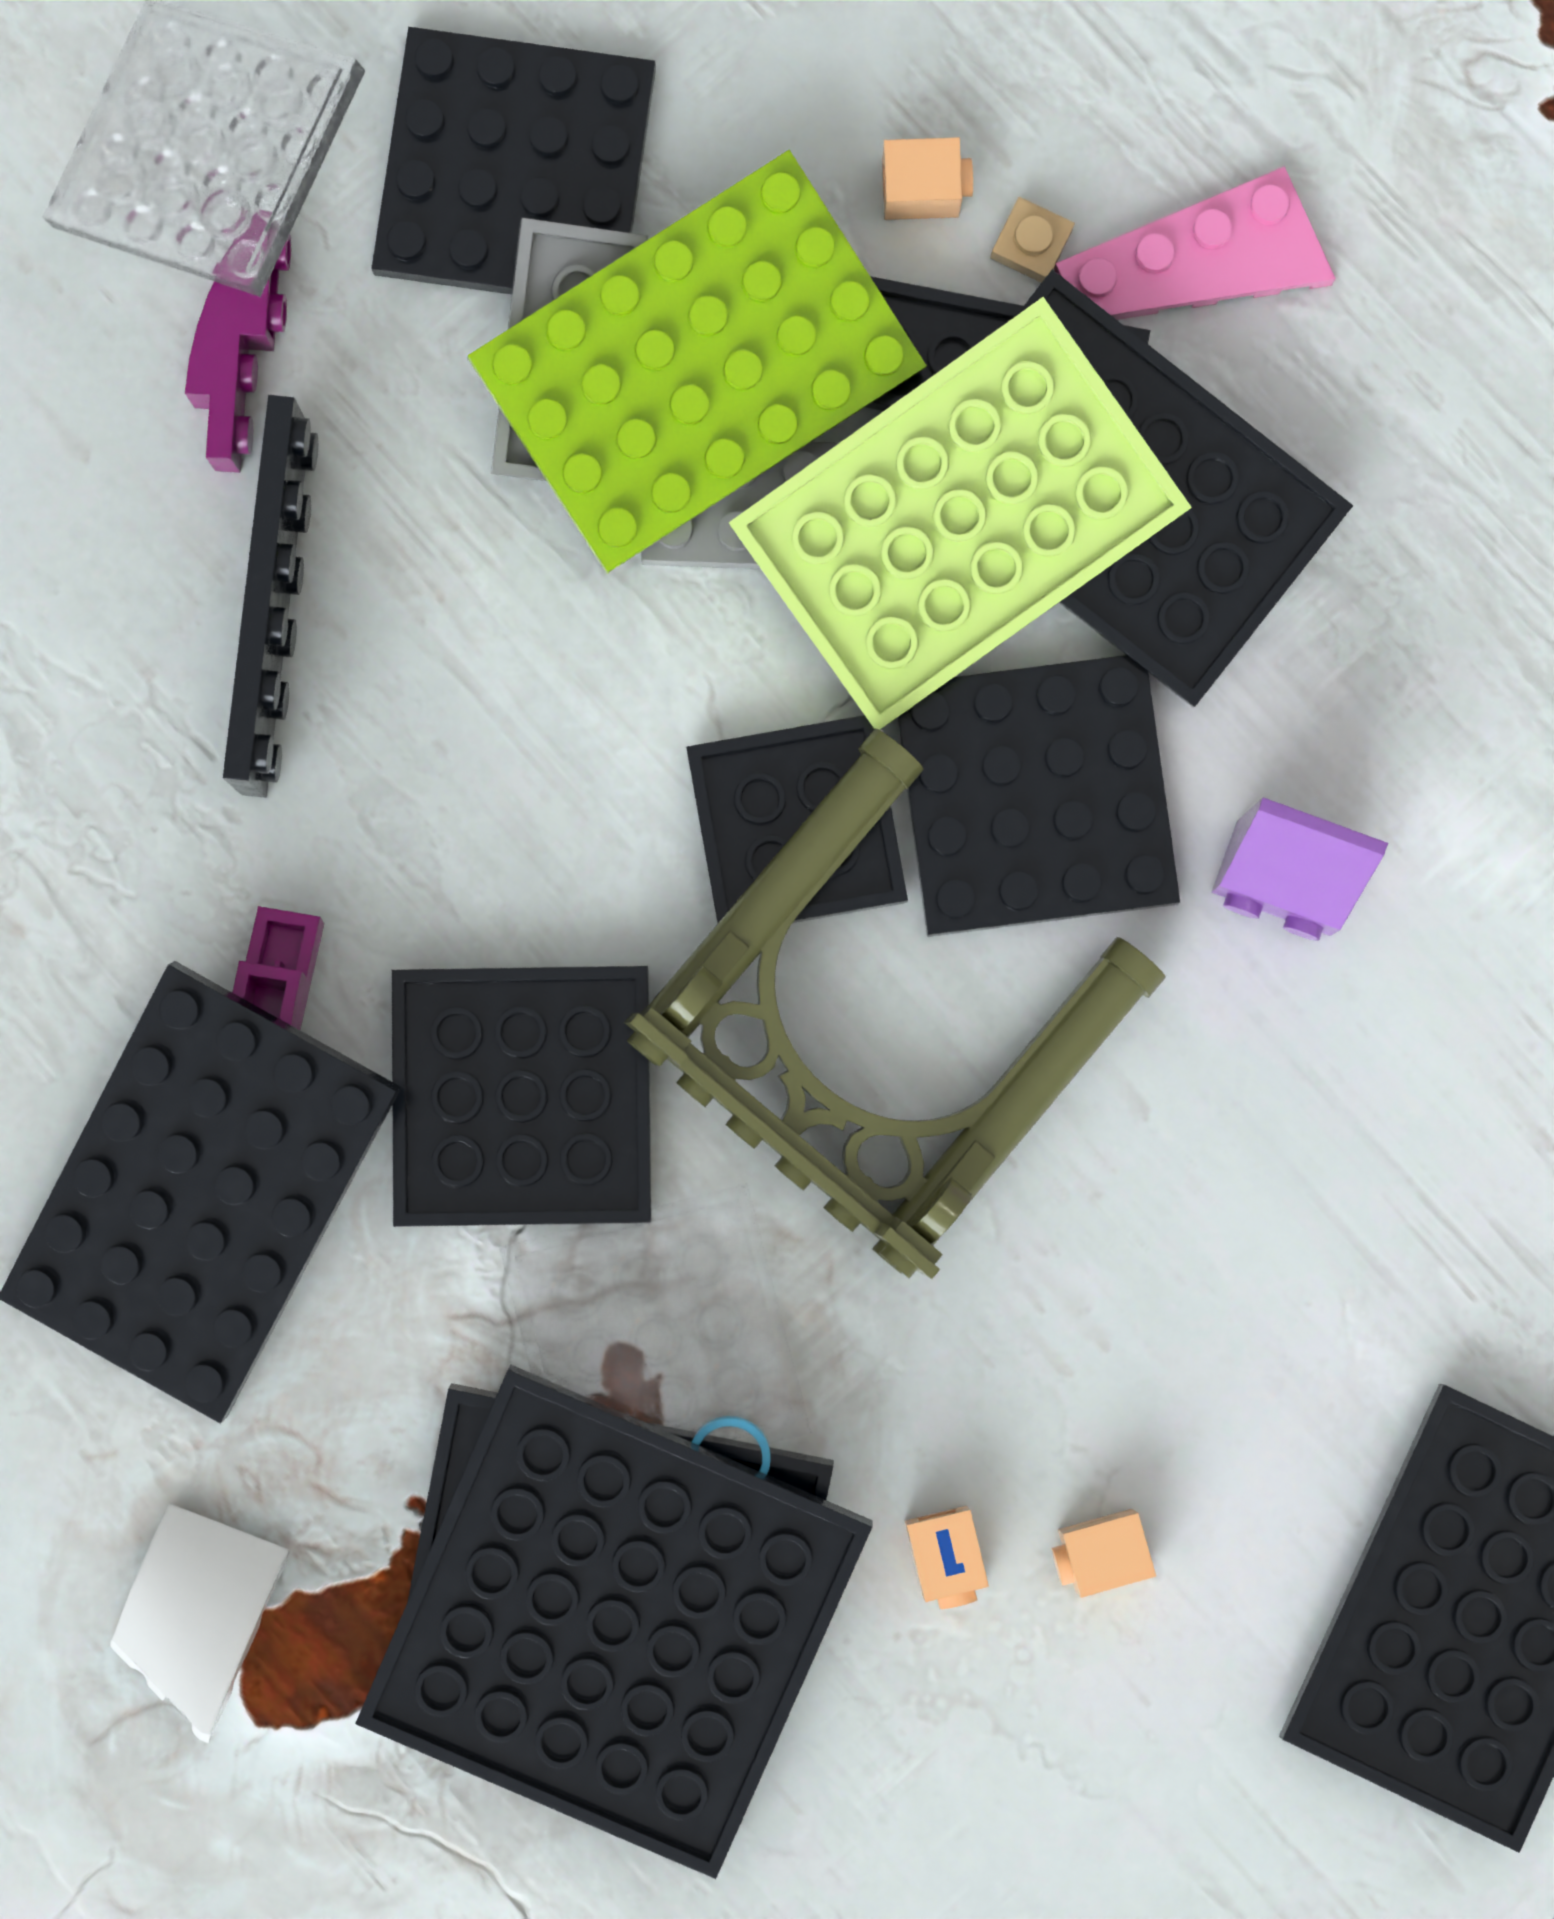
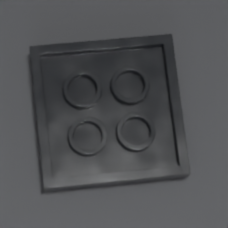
M865 715L686 747L717 924L861 755L858 750L859 746L874 730ZM891 806L800 912L793 923L908 902Z

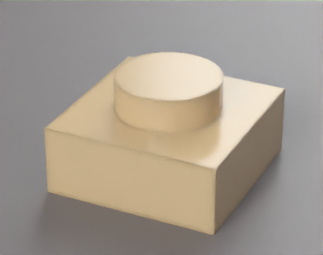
M1018 197L991 252L990 259L1042 283L1050 271L1054 270L1055 264L1060 258L1075 223L1026 199Z

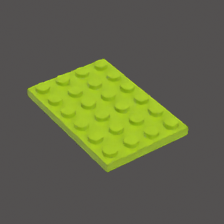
M790 149L473 351L467 357L606 574L927 367Z

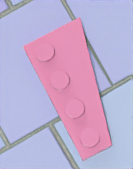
M1285 166L1057 262L1054 268L1056 273L1116 320L1158 314L1159 310L1192 305V308L1214 305L1220 300L1253 295V298L1277 295L1282 290L1307 286L1310 289L1332 286L1336 279Z

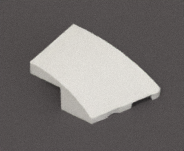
M169 1503L130 1590L111 1641V1648L131 1668L143 1673L146 1677L147 1685L162 1701L168 1698L192 1723V1731L199 1740L209 1743L232 1694L236 1676L259 1629L262 1614L286 1565L289 1549Z

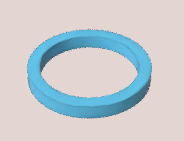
M737 1416L718 1417L704 1424L695 1434L692 1443L700 1445L706 1435L717 1428L732 1426L744 1429L757 1440L762 1452V1465L759 1472L767 1475L771 1460L769 1443L763 1432L752 1422Z

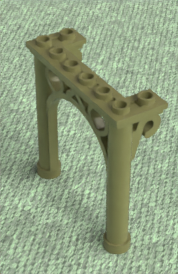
M875 728L859 746L858 750L861 753L859 758L652 1002L640 1014L631 1013L624 1023L634 1031L627 1042L644 1057L659 1067L667 1059L684 1073L676 1082L684 1091L705 1108L714 1099L729 1111L732 1117L725 1125L753 1149L763 1140L782 1156L774 1167L803 1191L812 1182L829 1196L830 1200L823 1208L851 1232L859 1224H862L875 1235L879 1241L872 1250L901 1274L903 1273L909 1279L916 1271L933 1279L940 1270L935 1263L943 1255L934 1247V1244L956 1221L970 1201L1142 996L1149 998L1166 976L1137 948L1124 939L1116 937L1100 956L1098 962L992 1088L970 1106L944 1117L915 1121L887 1118L856 1107L827 1088L802 1062L785 1032L776 1001L775 970L783 939L791 924L904 790H907L924 770L921 764L904 747L881 730ZM760 954L757 967L758 1004L739 1001L720 1004L719 1001ZM739 1014L762 1020L767 1039V1050L762 1060L757 1064L749 1067L738 1066L718 1049L715 1041V1031L720 1021L725 1017ZM699 1025H702L700 1041L704 1053L692 1045V1041L689 1039L690 1035ZM778 1057L786 1068L785 1072L777 1076L784 1084L787 1094L786 1110L781 1119L735 1081L736 1079L753 1080L763 1077L775 1067ZM803 1089L827 1109L816 1107L804 1111L806 1096ZM847 1121L861 1126V1128L849 1134L843 1145L842 1163L845 1173L839 1170L799 1135L808 1128L819 1124L832 1125L842 1131ZM963 1129L923 1177L924 1160L917 1138L939 1136ZM876 1135L899 1137L907 1156L908 1171L904 1179L897 1185L890 1187L879 1186L859 1168L857 1161L858 1150L869 1137ZM902 1198L905 1199L893 1214L878 1203V1200L895 1201Z

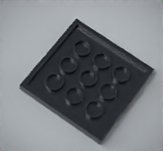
M408 26L371 267L375 276L512 295L521 218L632 233L656 73L655 60Z
M1123 655L954 677L898 717L901 746L924 769L907 791L927 937L1173 906L1180 903L1149 674L1147 670L1129 656Z
M648 966L392 970V1082L402 1087L392 1105L393 1227L652 1223L650 1061L627 1042L634 1031L624 1023L631 1013L640 1014L649 1005Z

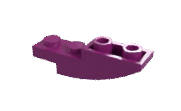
M261 210L241 234L223 262L206 298L191 348L185 395L194 408L209 409L206 459L215 471L240 473L241 455L251 454L253 446L252 416H244L246 392L255 393L258 362L256 354H249V350L274 351L275 332H285L287 298L285 294H278L279 271H289L291 235L289 232H282V227L274 211Z
M258 906L246 961L239 960L232 993L301 1030L325 924L321 917Z

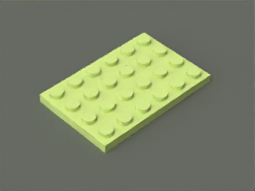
M1042 297L738 515L729 524L873 728L881 730L1192 507L1050 305Z

